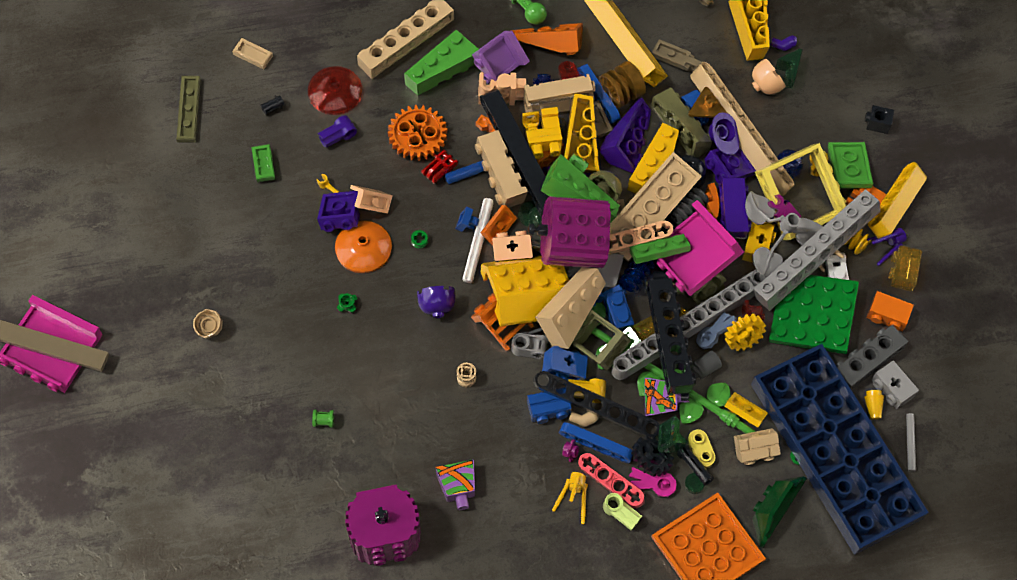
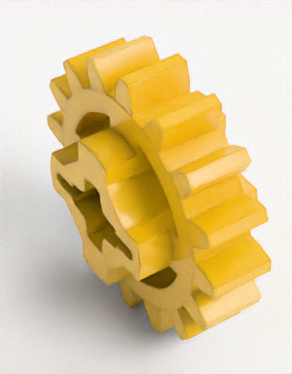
M745 314L744 318L738 317L737 322L732 321V327H727L728 332L724 333V335L726 336L725 341L732 350L735 348L736 351H739L742 348L745 351L746 347L752 348V344H758V339L764 337L762 333L766 332V325L759 315L755 316V314H752L749 317L748 314Z

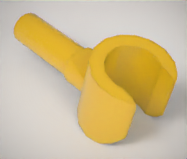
M321 174L324 181L320 182L316 179L320 188H327L333 193H339L329 183L325 174Z

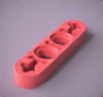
M585 453L580 456L578 464L584 473L611 493L619 494L630 507L639 508L644 504L645 497L639 488L594 455ZM591 459L592 465L597 468L594 471L589 465L584 467L583 461ZM607 470L609 472L608 478L604 480L599 479V471ZM616 482H623L625 488L622 491H616L614 489ZM628 490L634 496L639 494L640 501L635 500L632 502L631 496L626 494Z

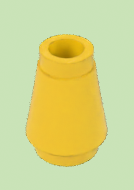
M866 391L864 398L870 419H882L884 401L882 391Z

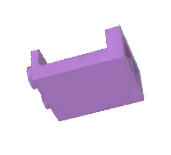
M503 31L472 54L474 64L484 73V80H486L487 84H490L491 79L496 81L499 75L509 74L519 65L525 66L530 62L513 31Z

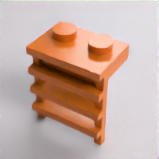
M493 292L487 298L489 300L484 305L480 304L474 309L475 314L471 318L475 323L482 322L501 346L508 351L510 348L506 342L526 324L530 328L534 327L532 322L518 324L502 339L498 334L507 326H499L496 330L491 326L497 320L495 314L497 300Z

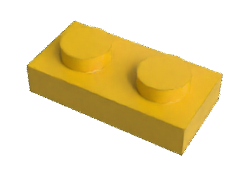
M736 392L732 394L724 406L756 427L761 425L768 412Z

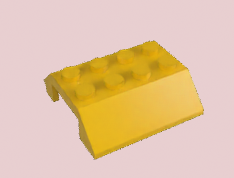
M541 255L534 256L533 258L482 263V278L484 281L489 278L497 300L495 314L500 327L536 322V316L569 281L564 266L544 265Z

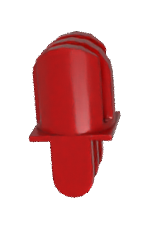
M443 150L438 155L435 154V159L421 173L435 184L446 173L455 168L459 161L454 160L452 155H448L447 151Z

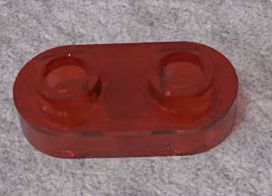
M564 61L559 65L558 74L560 80L580 77L574 63Z

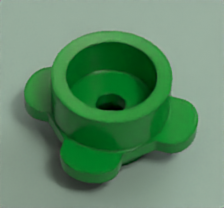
M345 293L338 296V311H349L352 313L356 310V295Z

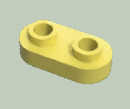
M699 429L693 430L688 436V445L691 446L692 452L699 461L708 469L714 464L715 453L707 434ZM698 436V437H700L702 440H701V441H696V440H695V437ZM702 455H708L709 459H704Z

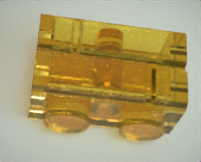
M901 245L897 252H893L891 262H894V268L890 269L888 279H891V287L902 288L908 291L914 290L917 285L922 255L921 250Z

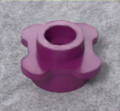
M574 439L571 442L567 441L563 447L562 455L569 458V462H572L579 453V446L575 443L576 440Z

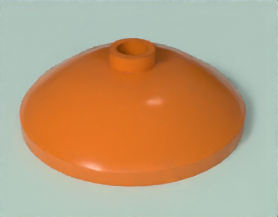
M359 221L358 227H352L350 230L343 229L339 233L335 242V252L339 262L346 269L355 273H371L380 269L389 260L392 252V242L388 232L381 225L371 221ZM362 239L366 240V242L360 243L359 241Z

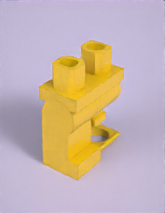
M558 107L541 109L542 129H537L539 125V111L522 113V125L527 130L525 131L526 141L535 158L541 159L543 151L550 150V156H560L562 135ZM535 115L532 118H526L527 116Z

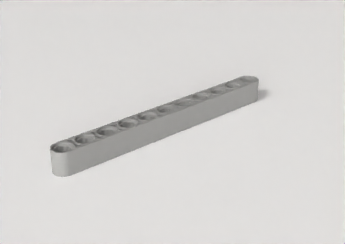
M757 269L681 316L680 320L684 321V328L687 329L683 331L684 337L690 338L718 320L724 311L729 313L754 297V288L766 277L760 275ZM655 333L615 358L611 370L614 378L618 380L626 379L660 357ZM649 346L655 347L656 350L650 349ZM633 356H638V357H640L641 359H640V360H636V359L633 358ZM617 366H623L625 369L621 370Z

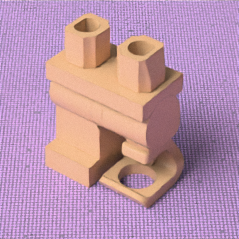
M481 72L479 74L478 104H481V95L498 89L506 104L515 105V100H524L526 78H516V73H511L510 75L504 73L499 75L496 81L491 79L490 84L486 85L484 73Z

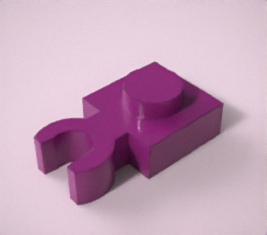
M779 194L775 195L778 201L776 205L773 201L768 202L770 208L777 210L774 214L776 218L782 215L786 217L789 213H795L799 218L801 217L790 202L784 204V199Z

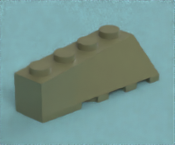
M670 87L653 97L651 107L663 123L679 130L677 142L687 155H693L698 158L710 151L712 140L709 134L704 132L699 120H695L694 117L688 115L690 108L683 104L677 92H674Z

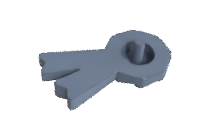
M724 311L712 327H705L698 333L696 343L702 349H711L718 342L719 335L727 331V327H732V321L737 322L736 317Z

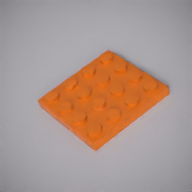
M719 493L714 494L651 536L681 580H737L766 560Z

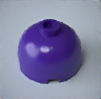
M432 286L423 288L422 293L417 291L420 309L428 315H433V318L444 317V314L450 312L455 305V288L449 286V290L444 289V286Z

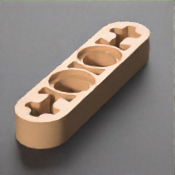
M665 220L610 234V243H616V238H619L620 247H618V243L613 244L608 254L629 250L631 246L669 238L672 235L673 226L669 221ZM662 226H664L665 229H669V230L667 231V234H664L663 231H661V232H657V231H660L661 228H662ZM649 231L651 238L643 239L641 232ZM629 235L633 238V242L625 244L622 238Z

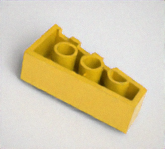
M729 0L728 3L746 60L764 59L770 47L767 22L768 0Z
M665 123L661 124L631 175L627 190L637 194L674 152L679 133L678 129Z

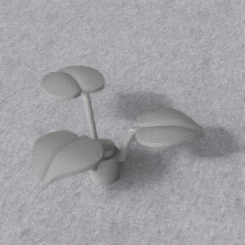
M750 191L746 198L745 210L752 222L762 225L766 221L769 223L781 221L780 229L783 233L771 250L766 247H760L755 250L752 257L753 264L760 275L768 277L783 263L782 256L774 253V250L787 233H796L797 242L803 245L823 226L810 219L799 218L795 213H789L786 217L782 215L781 217L773 218L775 209L768 206L770 200Z

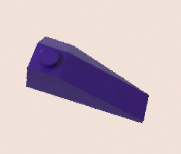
M642 97L635 102L607 135L599 149L609 164L631 173L634 172L643 157L641 149L646 142L644 133L648 129L651 109Z

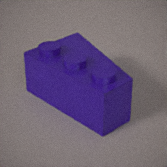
M722 178L717 186L718 196L720 197L719 209H721L720 224L733 238H745L748 232L751 231V221L748 220L745 210L748 185L745 184V178Z

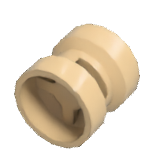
M466 362L458 366L457 382L460 386L468 388L475 384L476 368L473 364Z

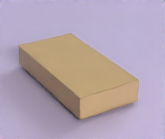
M241 38L232 51L233 55L262 69L266 67L273 57L272 52Z

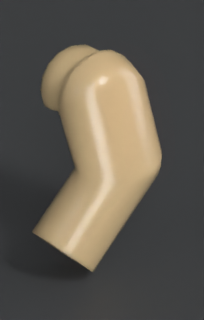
M572 411L569 421L582 427H587L594 424L599 416L591 412L579 415Z

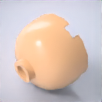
M767 59L760 61L754 67L752 72L754 82L752 85L757 92L761 90L764 94L774 95L782 91L786 85Z

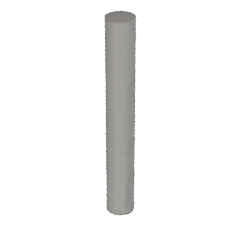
M909 413L906 414L908 472H916L914 414Z

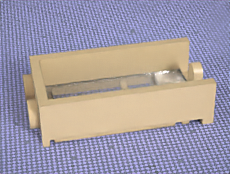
M586 74V77L580 76L540 83L537 86L536 84L531 87L524 85L523 104L525 112L539 111V117H541V109L558 107V114L570 112L572 98L575 93L593 96L594 101L595 83L591 81L590 75ZM535 115L527 116V118H532Z

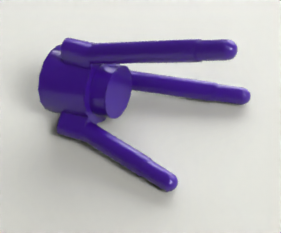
M897 228L891 234L879 239L876 236L867 238V241L872 239V244L887 240L891 246H895L877 262V265L880 266L895 251L903 247L902 243L907 240V236L902 228Z

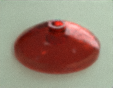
M332 66L324 68L311 78L308 85V97L311 104L318 111L329 115H340L349 112L359 103L362 96L360 79L353 71L344 67Z

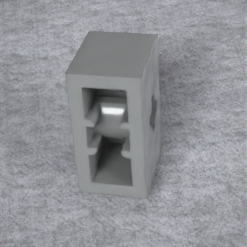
M894 360L877 371L871 379L874 387L877 390H881L886 396L887 402L896 409H899L914 398L919 391Z

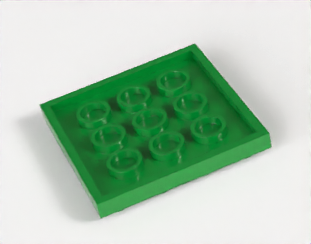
M809 275L775 306L769 343L808 349L822 344L828 352L847 354L859 281Z

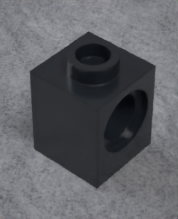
M873 105L870 112L867 111L864 122H867L866 130L888 134L892 126L894 110Z

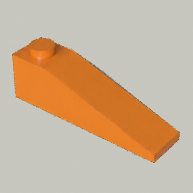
M583 23L560 24L555 29L543 26L538 28V31H534V28L510 30L513 31L520 42L560 53L566 52V55L577 54L582 46Z

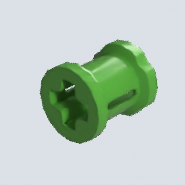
M313 410V427L322 425L333 428L334 410H330V412Z

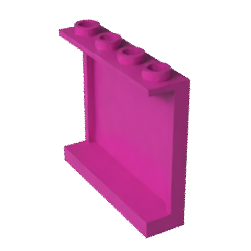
M698 200L691 204L696 212L677 226L671 235L673 237L684 234L691 245V251L660 258L656 261V264L662 271L667 270L665 274L668 278H672V282L674 280L677 281L675 285L681 293L685 291L689 296L693 295L744 253L738 242Z
M34 295L29 299L31 307L19 323V326L93 348L103 335L99 327ZM5 344L0 351L1 365L5 367L10 365L14 367L13 370L21 375L26 373L33 381L39 384L43 382L47 384L49 389L55 392L59 390L65 393L82 367L10 344Z

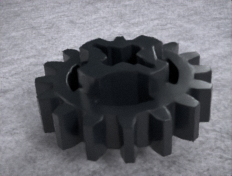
M645 435L644 438L640 437L632 446L633 451L631 454L635 456L633 461L639 463L637 465L638 468H644V473L649 471L651 476L655 473L658 477L662 473L665 475L673 466L672 461L674 457L670 456L672 450H667L668 444L663 445L662 439L657 441L655 436L651 438L648 435Z

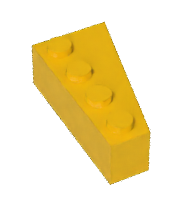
M575 93L572 98L563 156L569 160L573 153L589 163L583 173L590 172L592 174L599 171L593 96Z

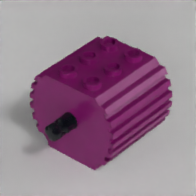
M549 196L544 204L542 224H538V227H535L534 224H529L528 227L529 235H534V232H537V235L541 236L540 253L543 264L604 268L609 253L610 203L604 200Z
M396 484L356 492L354 501L348 503L345 524L351 548H353L355 556L357 555L361 563L366 562L369 565L381 566L386 564V561H404L414 551H418L421 540L419 513L413 497L410 498V493L407 490L401 491Z

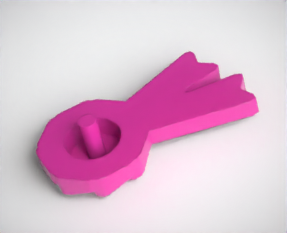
M634 467L631 469L632 473L629 474V477L639 480L631 481V483L641 491L652 489L659 497H669L676 490V480L669 473L665 475L662 473L660 477L657 475L653 477Z

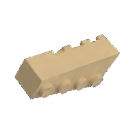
M499 130L477 137L475 149L477 154L482 156L484 171L489 173L490 178L488 180L491 188L496 190L497 194L495 197L498 205H506L510 208L524 203L528 191L525 186L522 187V178L519 172H514V162L512 157H507L506 155L508 154V149Z
M581 267L536 316L552 347L559 346L560 348L569 349L606 284L598 268Z

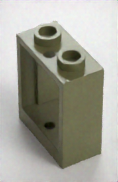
M591 309L572 345L608 371L615 358L623 352L631 342V339ZM600 323L615 335L600 354L595 356L583 347L582 344Z

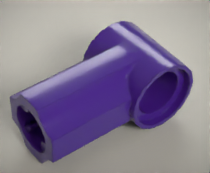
M343 115L334 122V125L319 132L318 137L323 146L327 148L342 139H351L356 135L357 129L348 116Z

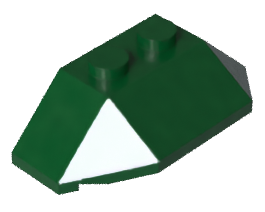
M805 476L778 480L773 487L768 485L763 493L766 496L764 501H758L752 510L755 512L752 519L761 548L765 546L807 480Z

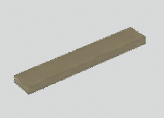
M0 320V342L100 372L103 371L109 357V353Z

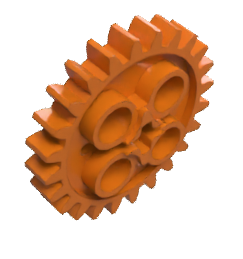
M415 105L414 109L408 106V111L401 109V115L395 113V119L391 118V124L388 125L389 143L392 144V149H397L398 155L403 152V158L409 155L411 161L414 157H417L418 161H420L421 156L428 160V154L434 157V151L440 153V147H444V141H447L446 122H443V116L438 117V111L432 113L431 107L425 110L424 105L421 109H418L417 105Z

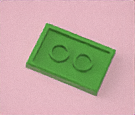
M828 142L827 147L830 164L833 169L832 174L839 183L840 188H872L873 180L865 142Z

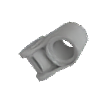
M518 333L512 339L511 351L516 356L542 360L544 359V352H546L549 340L544 335ZM521 342V343H523L525 346H524V347H518V346L516 345V343Z

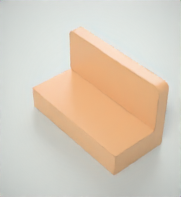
M351 185L350 189L358 191L355 207L388 214L392 195L379 190Z

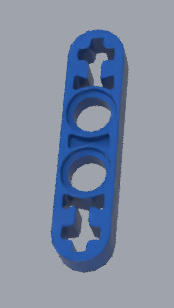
M584 64L578 67L579 77H586V74H589L591 81H594L596 89L593 92L595 102L600 101L609 123L613 124L619 121V111L608 94L602 89V85L589 65Z
M564 422L559 430V434L569 440L574 439L576 443L621 462L630 463L633 458L631 449L573 424Z

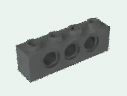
M893 325L887 329L885 327L876 334V338L873 340L869 338L864 342L862 349L859 351L855 349L849 354V359L845 362L841 360L836 364L851 390L901 352L907 345V339ZM879 344L885 345L887 349L881 348ZM865 355L871 356L873 360L867 359ZM850 366L857 367L859 371L852 370Z

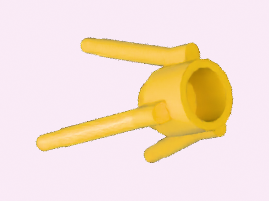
M579 472L571 473L570 479H566L565 486L552 508V511L555 512L568 488L571 491L570 502H573L575 494L580 493L582 490L581 524L583 525L585 524L586 491L588 484L585 483L587 477Z

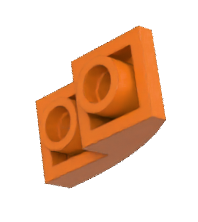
M715 183L707 184L706 191L704 192L709 199L706 209L717 220L719 197Z

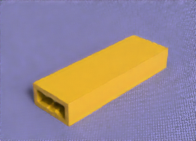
M584 0L626 59L639 70L646 83L656 87L668 77L613 0Z

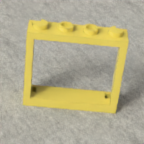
M820 143L810 145L755 171L765 197L776 205L778 201L775 195L779 194L770 171L810 153L834 209L812 221L823 225L846 207V200L840 193V185L832 174V166L827 162L826 152L822 150ZM777 221V222H776V223H777V226H778V228H779V230H780V233H781V235H782L783 232H782L781 229H780V222ZM787 233L783 240L796 238V233Z

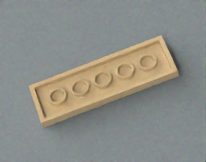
M673 152L610 223V234L663 221L702 176ZM649 231L641 232L643 239H648L651 235ZM626 235L622 238V241L625 244H631L633 238ZM616 238V243H618V247H620L619 238ZM609 242V246L612 248V245L616 243ZM630 249L617 252L618 254L624 255V259L627 262L632 257L630 254Z

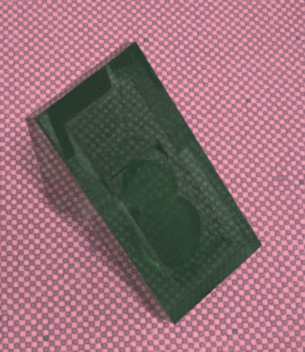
M802 49L793 51L777 60L775 69L786 71L784 80H787V88H793Z
M673 416L659 426L658 451L660 453H673L689 444L679 433L680 420L676 416Z

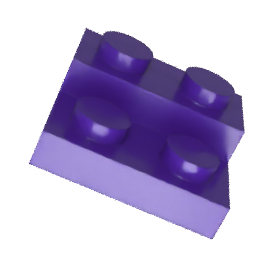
M740 147L733 155L724 154L718 148L710 150L704 159L706 168L713 171L718 184L722 178H747L755 175V168Z
M358 191L323 194L317 218L321 230L332 232L334 229L339 228L350 230L352 227H358L360 212L358 207H355Z

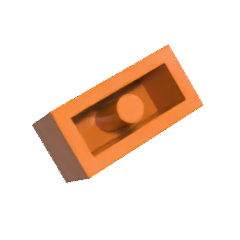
M877 291L866 318L876 324H884L889 327L893 325L898 331L903 332L914 305Z

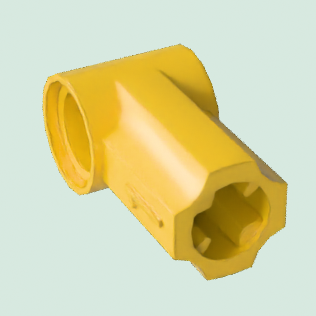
M568 379L569 382L602 397L606 395V381L603 379H590L589 381ZM576 391L574 398L584 399V395L582 392ZM594 399L592 403H601V401Z

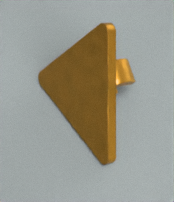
M704 87L688 115L690 117L714 118L718 113L727 112L710 89Z

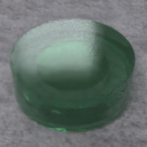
M691 473L686 477L684 486L689 493L698 494L704 489L703 483L695 473Z

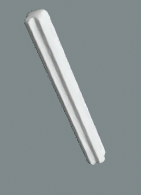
M490 198L483 199L478 218L479 222L475 229L463 275L465 283H472L474 280L485 238L480 232L489 222L494 204Z

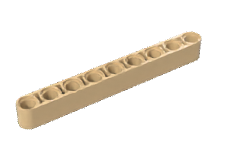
M701 62L690 77L700 92H702L704 87H708L726 112L734 118L737 125L739 147L757 171L778 161L776 155L713 67L707 62ZM781 166L770 171L779 194L783 197L794 186V181L786 169Z

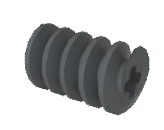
M695 187L691 188L670 212V218L677 226L696 212L691 205L696 200L704 207V203L707 204L709 202L708 197L702 190Z

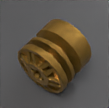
M625 61L616 66L614 70H609L607 73L599 76L602 89L608 94L617 109L628 104L630 99L635 100L646 93L644 79L636 66L630 61Z

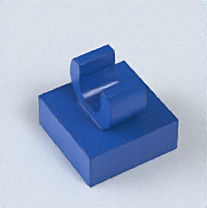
M466 207L460 213L455 229L462 232L466 227L474 229L478 225L479 219L472 216L474 209Z

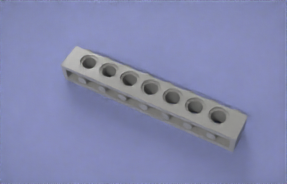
M865 189L754 288L756 299L769 311L880 212L879 200Z

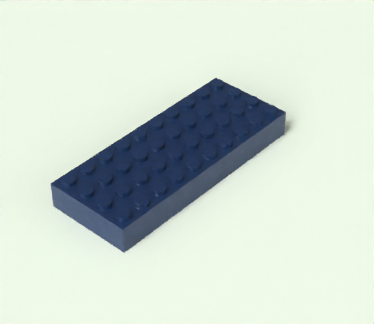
M822 344L754 376L751 383L752 388L854 555L925 518L929 513Z

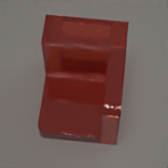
M749 300L744 301L742 318H744L745 314H748L749 317L755 314V316L759 315L762 321H764L765 314H762V306L749 305Z

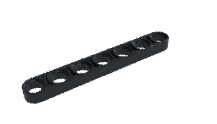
M540 371L534 376L533 383L537 389L644 437L648 435L649 438L657 436L660 432V425L656 420L546 371ZM540 375H545L548 378L546 386H541L538 383ZM558 383L565 385L566 392L564 394H559L556 391ZM576 391L583 393L584 400L582 402H577L574 399ZM594 399L601 401L602 408L600 410L593 409L592 401ZM612 407L619 409L620 415L618 418L611 417L610 409ZM630 415L637 418L638 423L636 426L629 425L628 417ZM648 423L655 426L654 434L647 433L646 425Z

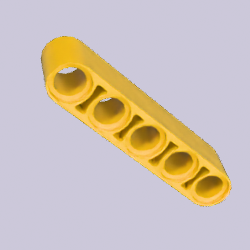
M916 162L908 164L902 170L881 202L880 212L868 222V227L878 239L893 232L927 179V176Z

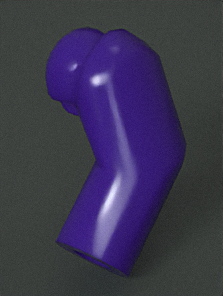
M793 35L783 40L773 37L770 46L787 51L796 46L797 38Z

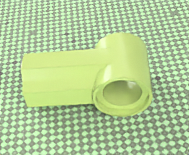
M611 493L607 495L603 503L604 512L612 515L628 529L632 530L640 521L642 515L625 503L619 494ZM608 501H615L618 507L611 508L608 505Z

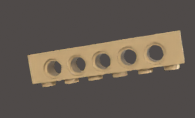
M444 0L430 1L426 7L417 10L412 17L403 20L398 27L389 30L384 37L375 40L370 47L361 50L357 55L358 66L373 79L454 20V10Z

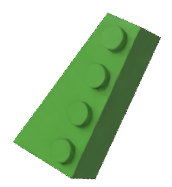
M455 30L404 73L405 85L416 95H420L436 87L438 83L444 80L447 81L453 78V75L459 72L463 73L469 67L475 65L472 54L479 49L460 32Z
M561 154L550 166L541 188L543 193L551 197L608 201L611 211L610 223L616 218L620 206Z

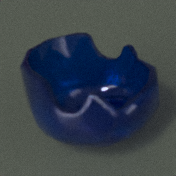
M783 150L778 154L777 158L778 160L783 159L797 151ZM800 157L783 165L791 178L800 175L804 160Z

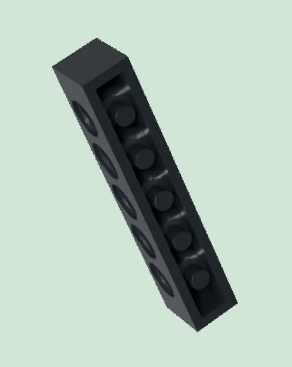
M672 278L648 280L646 292L667 395L690 393L693 386L696 385V377L690 368L692 367V358L687 353V337L683 335L684 321L680 320L679 316L681 307L680 303L676 302V285H673ZM660 299H665L668 302H662ZM668 316L671 320H667L664 317ZM675 351L679 355H673L671 352ZM675 369H679L683 373H677Z

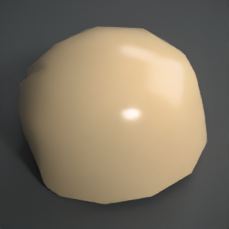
M205 309L199 312L193 320L195 332L203 338H213L222 330V318L214 310Z

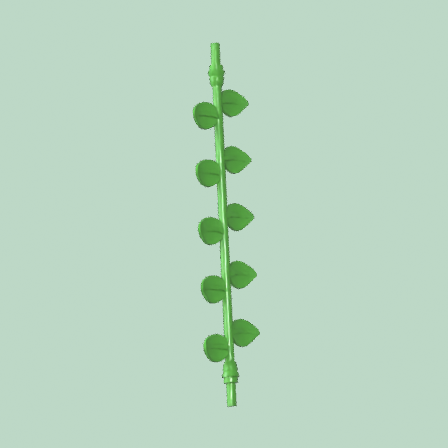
M596 303L592 310L605 319V306L602 303ZM597 327L592 331L593 335L605 343H608L612 338ZM633 329L641 341L647 338L644 330ZM606 344L600 346V347L597 349V351H596V356H598V355L600 354L599 349H601V348H602L603 346H605ZM633 356V358L636 359V360H640V359H641V358L638 357V356ZM652 363L644 366L649 371L641 373L637 380L638 392L641 397H645L644 378L664 380L663 370ZM597 364L598 369L604 370V368ZM675 369L677 373H683L681 370ZM715 383L709 386L706 395L707 399L692 390L689 393V403L680 404L679 414L682 424H690L698 420L703 414L704 406L718 415L727 426L736 427L745 434L756 432L741 422L737 414L720 408L725 406L730 398V388L726 383Z

